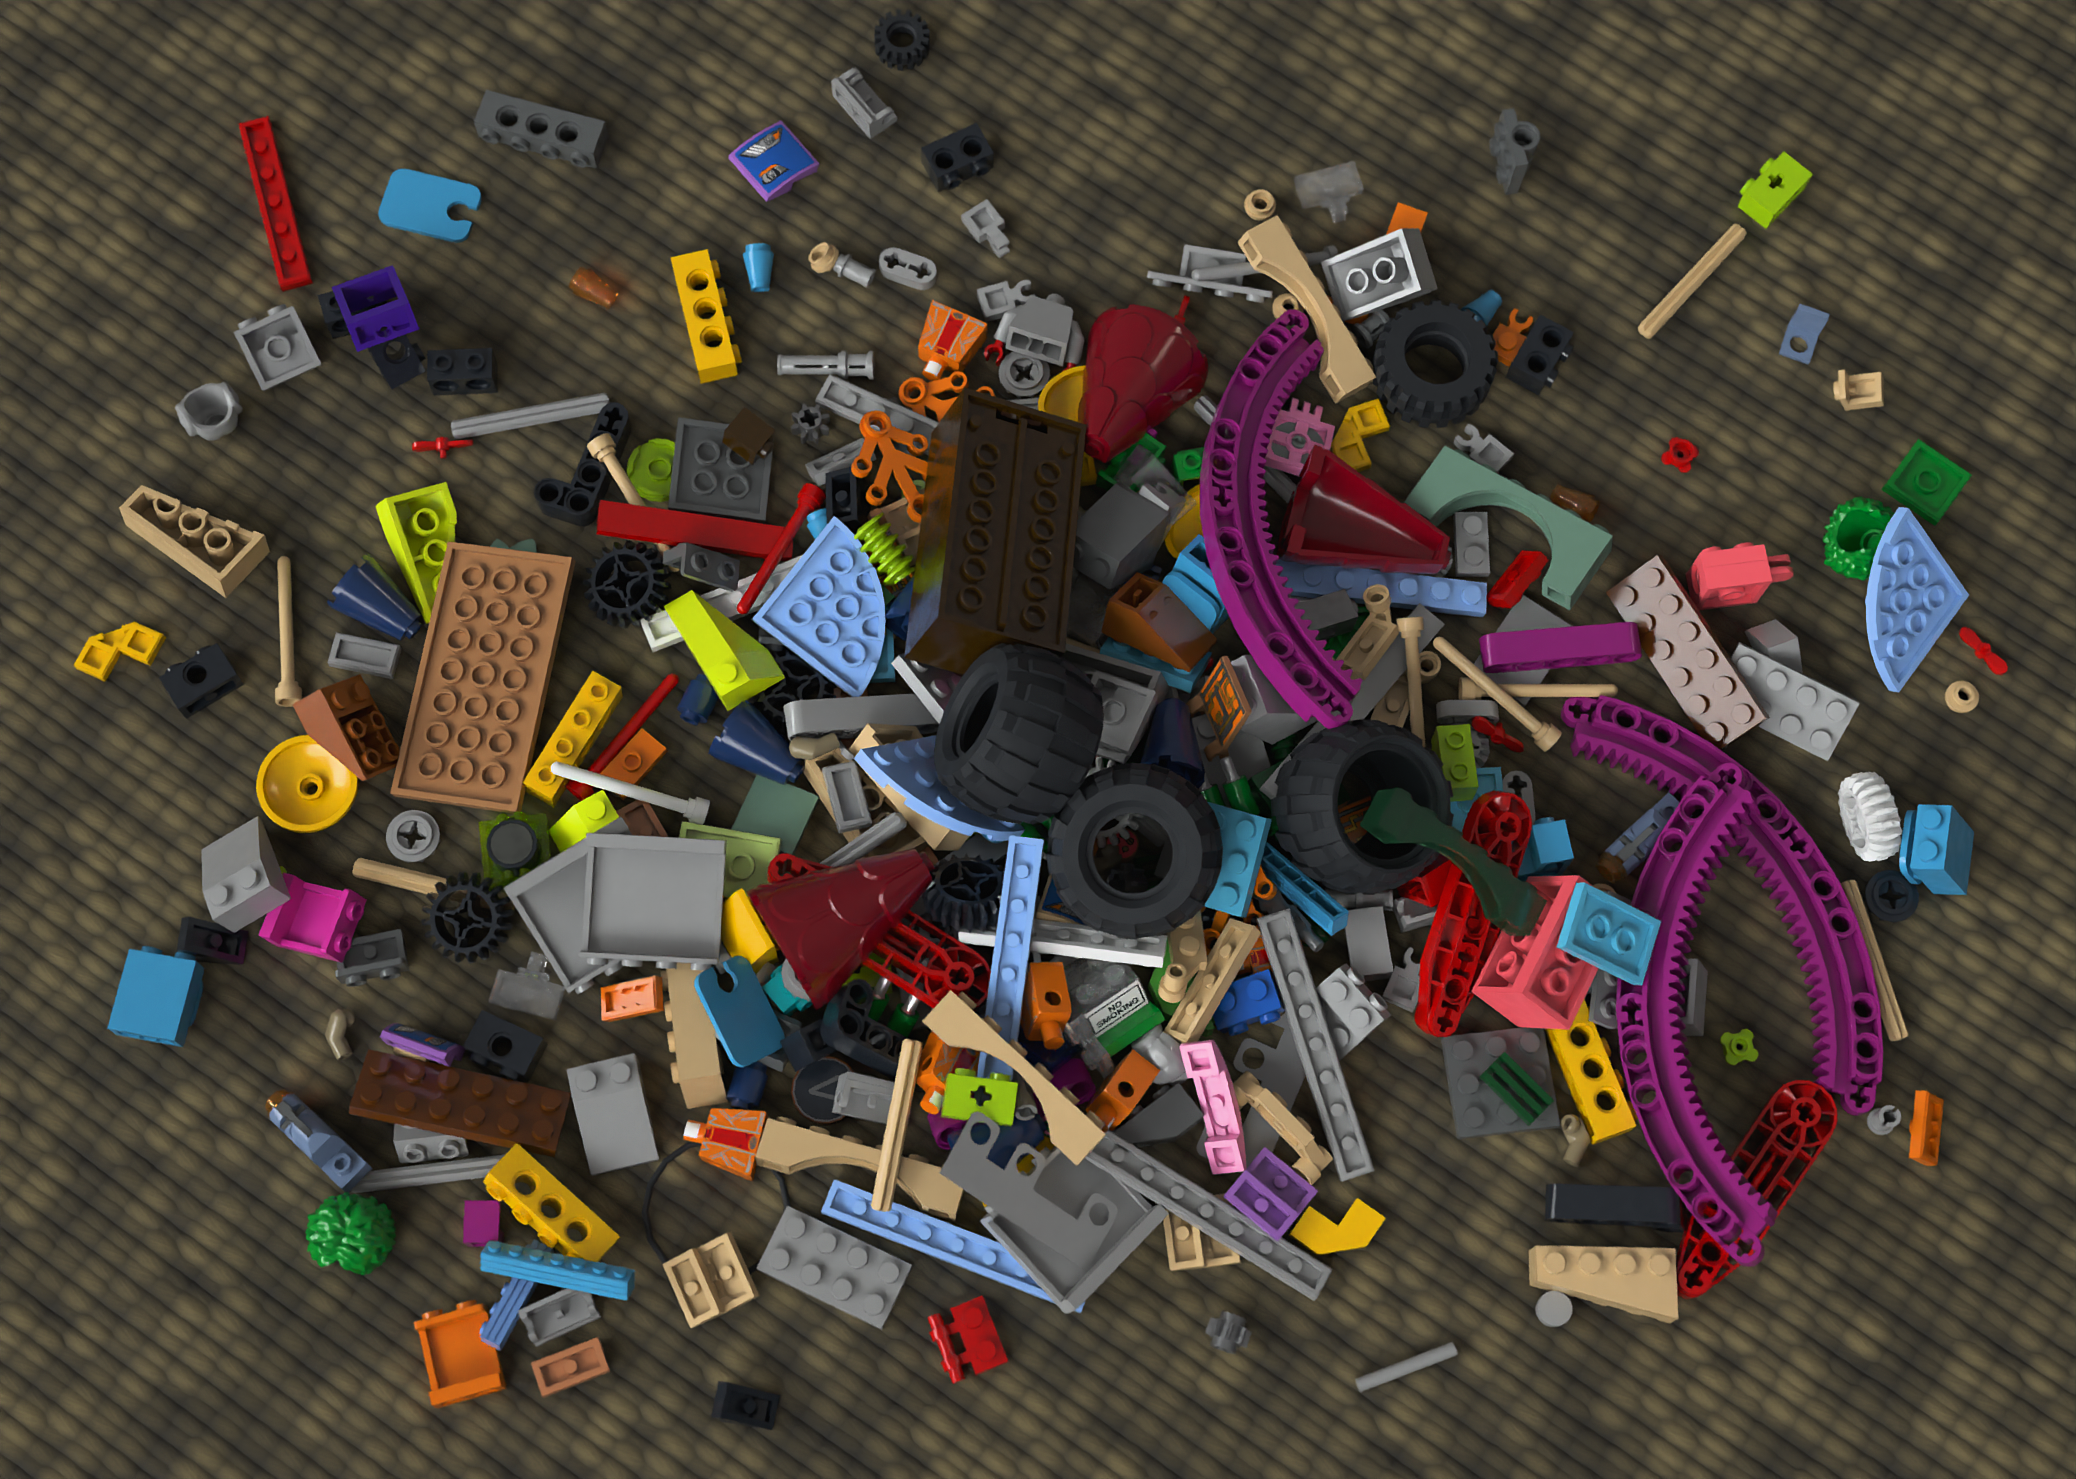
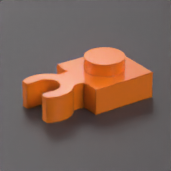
M1516 308L1511 311L1507 320V326L1500 323L1493 334L1496 343L1494 350L1498 352V361L1509 367L1527 338L1522 334L1529 331L1533 322V317L1529 316L1525 323H1518L1515 320L1518 313Z

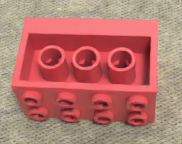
M1580 875L1528 876L1471 991L1517 1027L1569 1030L1599 969L1557 948L1576 883L1585 882L1591 885Z

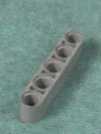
M916 694L797 700L784 705L788 740L790 741L799 736L818 739L832 732L838 739L857 738L867 723L916 726L921 734L938 732L939 723Z

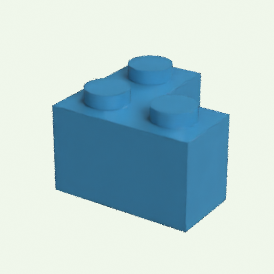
M1546 817L1534 822L1515 883L1526 881L1528 876H1559L1564 873L1574 859L1565 820L1555 821L1553 817Z

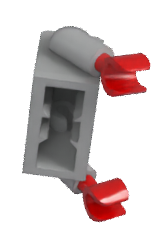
M1050 294L1046 300L1036 296L1030 297L1024 305H1019L1004 313L993 337L996 339L995 343L985 348L984 355L986 361L988 362L992 353L998 352L1000 354L996 359V365L1000 366L1005 358L1002 348L1006 343L1005 349L1060 366L1067 362V367L1063 371L1076 367L1077 364L1080 365L1084 337L1078 322L1072 320L1073 309L1065 306L1064 299L1058 294Z

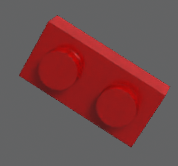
M1522 550L1488 592L1487 602L1492 607L1512 608L1522 599L1524 591L1531 582L1541 575L1542 568L1549 560L1540 551Z

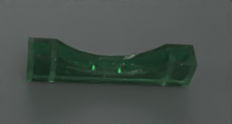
M1397 787L1377 791L1360 823L1362 828L1384 844H1418L1431 848L1447 857L1464 873L1472 884L1481 902L1486 919L1509 936H1530L1547 903V900L1537 894L1538 890L1535 886L1528 882L1520 881L1512 875L1513 871L1508 866L1490 859L1487 856L1488 852L1484 848L1470 844L1463 839L1461 831L1455 827L1443 824L1437 819L1438 815L1434 811L1419 806L1412 801V795L1407 791Z

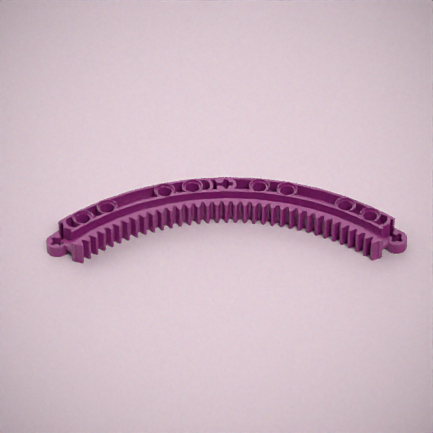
M1293 309L1284 312L1257 338L1240 361L1216 408L1205 441L1200 471V519L1206 555L1218 593L1236 632L1257 666L1282 698L1306 723L1310 718L1315 717L1324 727L1332 729L1347 724L1353 715L1351 704L1360 691L1363 680L1361 678L1352 680L1350 677L1353 670H1342L1341 667L1344 663L1342 659L1333 661L1332 657L1335 651L1324 650L1327 641H1317L1316 638L1319 631L1309 630L1312 621L1302 620L1305 610L1295 609L1299 600L1297 598H1290L1293 592L1292 588L1284 587L1288 579L1287 577L1280 576L1283 567L1276 565L1279 556L1272 554L1275 545L1269 543L1272 534L1267 532L1270 524L1265 522L1268 512L1263 511L1266 506V501L1263 500L1266 491L1262 489L1265 485L1263 477L1266 470L1263 468L1267 461L1265 457L1268 453L1267 447L1270 443L1269 438L1272 434L1275 420L1291 392H1294L1297 385L1301 384L1303 378H1306L1310 371L1316 369L1325 351L1321 346V342L1317 339L1311 345L1303 339L1309 327V320L1304 313ZM1295 324L1296 326H1293L1290 331L1287 329L1288 325L1292 326ZM1337 710L1341 713V715L1338 714L1336 716H1333L1331 712H1335Z
M1599 695L1597 700L1588 697H1570L1567 699L1561 709V718L1567 726L1574 728L1573 739L1569 747L1573 757H1577L1580 751H1584L1585 760H1589L1595 754L1597 755L1598 764H1601L1608 758L1610 768L1612 769L1618 763H1621L1622 773H1626L1630 768H1633L1634 778L1637 779L1641 774H1646V784L1657 780V790L1660 791L1666 786L1669 787L1671 795L1680 794L1679 802L1701 775L1707 779L1721 764L1733 763L1741 769L1746 779L1744 790L1747 789L1752 793L1758 803L1757 807H1765L1769 811L1770 818L1750 813L1748 816L1752 824H1741L1740 827L1744 832L1743 836L1733 834L1732 837L1737 843L1735 846L1740 845L1741 847L1737 855L1739 857L1746 855L1750 857L1746 866L1758 867L1754 874L1755 878L1763 876L1766 878L1761 885L1762 888H1773L1769 899L1780 900L1775 909L1776 911H1786L1787 914L1781 921L1782 923H1792L1793 926L1787 933L1798 936L1792 945L1793 947H1802L1803 949L1796 955L1797 959L1807 960V963L1800 969L1811 974L1804 980V983L1814 986V988L1807 992V996L1816 998V1001L1809 1005V1009L1818 1012L1811 1018V1022L1820 1025L1812 1031V1035L1821 1038L1813 1044L1814 1049L1821 1051L1813 1057V1061L1820 1064L1812 1070V1074L1819 1077L1813 1082L1822 1086L1827 1092L1841 1094V1106L1848 1114L1860 1116L1868 1112L1874 1106L1876 1086L1882 1081L1883 1069L1881 1012L1872 963L1856 915L1845 892L1811 836L1779 798L1751 772L1700 736L1669 719L1615 698ZM1574 705L1580 706V712L1586 714H1581L1579 719L1574 718V712L1569 710H1572ZM1590 708H1594L1595 710L1590 717V722H1588L1589 715L1587 713ZM1616 717L1626 718L1630 722L1631 727H1622L1617 722ZM1654 732L1664 734L1667 738V743L1657 741L1654 737ZM1727 775L1722 778L1725 784L1728 782V779L1735 780L1733 776L1728 777ZM1786 833H1788V834L1790 835V836H1788L1787 838H1785L1784 840H1782V837H1783ZM1797 846L1799 850L1795 852L1790 849V847ZM1814 883L1822 884L1826 888L1827 895L1818 894L1814 888ZM1832 919L1839 920L1843 924L1844 932H1838L1833 928ZM1855 1003L1865 1008L1866 1018L1856 1014L1854 1010ZM1857 1043L1863 1044L1868 1048L1869 1058L1862 1057L1858 1053ZM1868 1083V1087L1860 1090V1098L1865 1099V1103L1856 1107L1855 1101L1850 1099V1096L1857 1092L1859 1085Z
M1724 763L1718 766L1707 779L1701 775L1688 790L1660 833L1639 877L1630 906L1660 920L1661 924L1643 984L1632 985L1617 977L1616 1015L1620 1056L1630 1099L1646 1141L1671 1186L1702 1227L1739 1264L1752 1267L1759 1264L1765 1254L1764 1244L1757 1236L1767 1225L1772 1227L1776 1223L1775 1219L1778 1212L1756 1191L1733 1163L1734 1161L1719 1141V1136L1714 1132L1712 1123L1707 1119L1708 1114L1701 1106L1703 1101L1696 1094L1699 1090L1693 1083L1695 1076L1689 1070L1692 1064L1686 1057L1689 1054V1050L1683 1043L1687 1042V1037L1682 1032V1030L1686 1029V1025L1681 1020V1017L1685 1016V1011L1680 1006L1685 1003V999L1680 992L1686 990V986L1680 979L1687 977L1682 966L1688 965L1689 962L1683 954L1691 951V948L1686 943V941L1693 940L1694 938L1689 928L1697 927V923L1692 916L1701 915V911L1696 904L1705 903L1706 901L1701 892L1711 890L1706 880L1716 879L1712 868H1722L1723 865L1718 857L1729 856L1725 846H1735L1737 844L1732 837L1733 834L1743 836L1744 832L1740 825L1752 824L1748 815L1750 813L1755 815L1761 814L1757 807L1758 803L1752 793L1747 789L1744 790L1746 779L1741 769L1733 763ZM1725 775L1728 777L1733 776L1736 781L1732 785L1728 782L1725 784L1722 778ZM1704 809L1700 817L1690 818L1695 810ZM1675 843H1683L1680 850L1669 852ZM1635 1014V1020H1636V1022L1633 1020V1018H1632L1630 1015ZM1647 1053V1057L1642 1064L1633 1065V1060L1638 1054ZM1655 1091V1099L1649 1104H1643L1644 1095ZM1693 1171V1178L1689 1183L1679 1184V1178L1684 1172ZM1711 1204H1717L1718 1211L1715 1216L1704 1218L1705 1208ZM1739 1237L1748 1245L1755 1242L1752 1245V1249L1755 1251L1752 1256L1745 1253L1740 1257L1743 1251L1735 1243Z

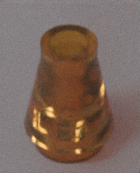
M580 267L569 283V288L574 291V295L602 305L607 309L614 304L618 293L612 290L591 268L587 270L584 267Z
M1560 484L1554 488L1549 498L1558 507L1564 510L1570 509L1575 511L1581 519L1588 523L1593 520L1600 506V502L1595 500L1594 495L1570 489Z

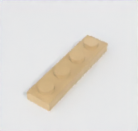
M1232 918L1229 919L1207 956L1206 970H1199L1163 1032L1169 1034L1180 1044L1198 1042L1261 934L1255 926Z

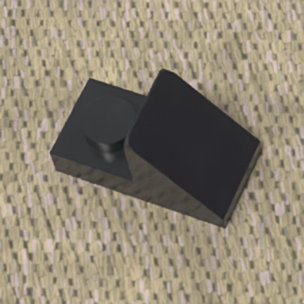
M190 916L184 917L181 920L177 951L195 956V961L242 965L248 931L240 929L233 933L217 923Z
M718 1381L711 1417L718 1418L722 1422L773 1431L780 1395Z

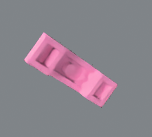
M1214 1040L1183 1043L1179 1047L1187 1078L1194 1079L1201 1110L1204 1114L1203 1118L1208 1133V1139L1204 1144L1212 1175L1245 1171L1246 1152L1240 1110L1223 1056Z

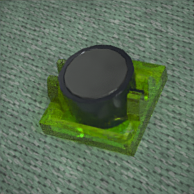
M518 811L514 812V816H507L503 813L499 814L496 820L479 822L484 879L487 877L493 878L491 889L499 885L505 887L551 859L546 813L527 815Z

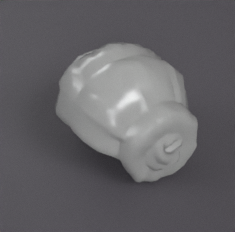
M226 381L204 384L186 394L182 401L175 406L182 427L186 428L188 435H200L208 441L217 440L233 432L237 427L238 414L243 410L239 404L237 393Z
M1161 1024L1155 1026L1130 1044L1133 1050L1160 1070L1153 1083H1167L1168 1085L1175 1086L1178 1083H1184L1188 1079L1179 1047L1180 1044L1169 1034L1162 1031Z

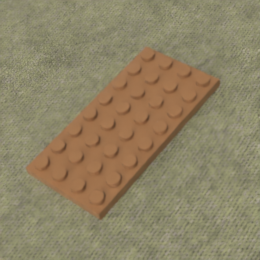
M456 542L447 543L390 794L401 798L521 814L526 791L523 781L529 773L576 562L572 557Z

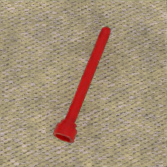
M805 483L798 493L797 504L799 506L737 605V611L740 614L744 615L750 611L808 514L820 509L825 501L826 494L816 485Z
M671 673L666 676L587 769L588 771L600 774L618 755L678 684L679 678L676 674ZM571 779L565 785L566 789L580 801L592 796L594 793V786Z

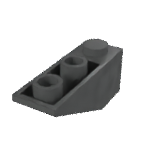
M1179 1083L1172 1088L1167 1084L1152 1096L1155 1100L1145 1109L1142 1105L1134 1108L1126 1117L1128 1122L1111 1132L1137 1148L1175 1142L1199 1124L1204 1114Z

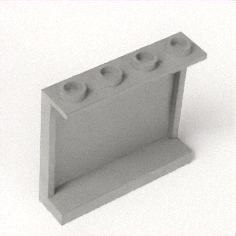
M621 816L594 832L632 835ZM586 838L503 887L567 992L575 990L577 994L593 986L595 983L592 978L604 972L606 976H609L623 967L622 959H608V965L587 964V957H579V952L582 950L588 853Z
M586 833L588 853L582 950L579 952V957H587V964L608 965V959H622V966L642 967L643 961H656V968L676 969L677 962L691 963V970H707L711 968V964L717 965L720 963L727 840Z
M1054 1146L1051 1150L1045 1147L1039 1152L1045 1157L1046 1163L1033 1187L1035 1192L1077 1220L1093 1193L1101 1194L1114 1203L1118 1209V1214L1088 1272L988 1205L984 1207L988 1213L980 1222L1055 1304L1067 1314L1077 1310L1169 1213L1160 1203L1152 1207L1138 1191L1090 1161L1084 1159L1077 1166L1060 1149ZM1032 1159V1163L1035 1166L1027 1174L1023 1170L1020 1174L1023 1176L1033 1174L1037 1165L1036 1159ZM1103 1203L1094 1204L1089 1212L1090 1220L1098 1226L1105 1224L1109 1217L1107 1206Z

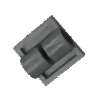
M1511 108L1502 110L1499 121L1494 126V136L1489 141L1492 157L1496 156L1498 162L1496 167L1497 181L1499 184H1503L1505 195L1518 193L1523 177L1530 168L1540 140L1538 128L1530 122H1518L1515 109Z

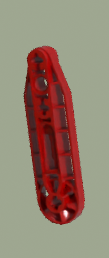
M1493 790L1482 794L1473 802L1467 814L1420 959L1419 997L1414 1018L1418 1028L1429 1035L1448 1037L1456 1031L1461 1015L1475 995L1471 991L1497 941L1532 828L1530 809L1523 799L1513 793Z
M781 853L770 862L767 880L768 882L807 875L811 871L832 867L798 858L789 853ZM785 871H789V872H790V874H789V873H786V874H784V876H780V875H779V873H780V874H783V873H785ZM909 911L904 917L911 921V924L906 926L900 922L896 928H891L889 933L882 939L885 942L881 941L873 951L874 954L885 960L884 964L881 966L870 958L862 962L866 967L933 1009L950 990L955 995H958L961 991L965 993L977 1005L973 1009L974 1012H977L986 1003L988 998L991 970L986 960L973 949L912 911ZM916 925L940 939V942L936 945L914 931ZM945 943L951 946L947 949H943ZM909 945L918 951V953L912 951L907 946ZM906 952V953H908L909 955H911L912 957H914L915 959L912 960V959H910L909 957H907L906 955H904V954H902V953ZM925 958L930 959L927 967L921 964ZM890 964L913 977L914 981L912 984L889 971L887 968ZM981 967L983 973L974 978L973 970ZM957 978L963 980V982L958 983V985H954L952 983V981H956ZM919 982L923 984V991L916 987ZM972 986L985 994L980 1000L969 995Z
M1795 1080L1786 1083L1774 1092L1730 1155L1733 1161L1738 1155L1747 1163L1742 1174L1748 1179L1765 1152L1768 1151L1771 1154L1768 1161H1764L1760 1166V1170L1750 1183L1756 1191L1773 1168L1771 1164L1775 1158L1781 1160L1760 1192L1762 1197L1767 1200L1776 1185L1787 1190V1193L1775 1209L1778 1212L1776 1218L1832 1136L1838 1122L1837 1107L1832 1096L1822 1086L1808 1080ZM1802 1109L1805 1112L1803 1115V1118L1805 1119L1804 1121H1801L1798 1118L1800 1115V1112L1798 1110ZM1765 1113L1767 1125L1761 1122V1119L1763 1118ZM1821 1114L1829 1115L1830 1121H1821ZM1813 1127L1819 1140L1811 1143L1806 1134V1131ZM1756 1128L1766 1137L1752 1155L1742 1149V1147ZM1788 1130L1793 1132L1789 1139L1785 1136ZM1817 1147L1811 1156L1804 1151ZM1796 1157L1806 1164L1792 1184L1783 1177V1174ZM1707 1206L1704 1214L1711 1218L1715 1216L1718 1208L1714 1210ZM1692 1213L1687 1219L1685 1232L1683 1233L1676 1258L1677 1295L1684 1299H1694L1701 1296L1741 1265L1738 1262L1732 1265L1727 1260L1730 1254L1704 1228L1697 1238L1690 1235L1695 1218ZM1767 1225L1757 1236L1761 1241L1770 1229V1226ZM1739 1237V1238L1735 1241V1243L1737 1244L1738 1241L1741 1240V1238ZM1752 1242L1750 1244L1751 1247L1746 1252V1254H1748L1749 1256H1752V1254L1754 1253L1752 1245L1755 1242ZM1687 1243H1688V1244L1691 1246V1248L1689 1249V1251L1687 1252V1254H1686L1685 1257H1684L1685 1250H1686ZM1704 1244L1710 1245L1715 1250L1716 1258L1714 1261H1708L1703 1257L1702 1247ZM1696 1268L1702 1270L1693 1278L1692 1283L1694 1286L1687 1287L1688 1279L1685 1276L1693 1273ZM1720 1268L1727 1270L1714 1281H1712L1718 1273V1271L1720 1270Z

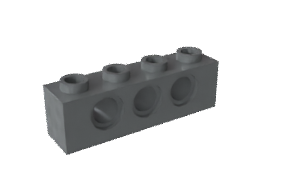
M489 90L485 91L474 120L478 136L488 143L497 144L499 142L507 144L521 152L528 150L537 152L545 158L567 160L573 165L582 168L587 166L598 167L609 137L605 121ZM509 122H517L513 126H505ZM538 130H546L542 134H535ZM567 138H576L572 142H565Z

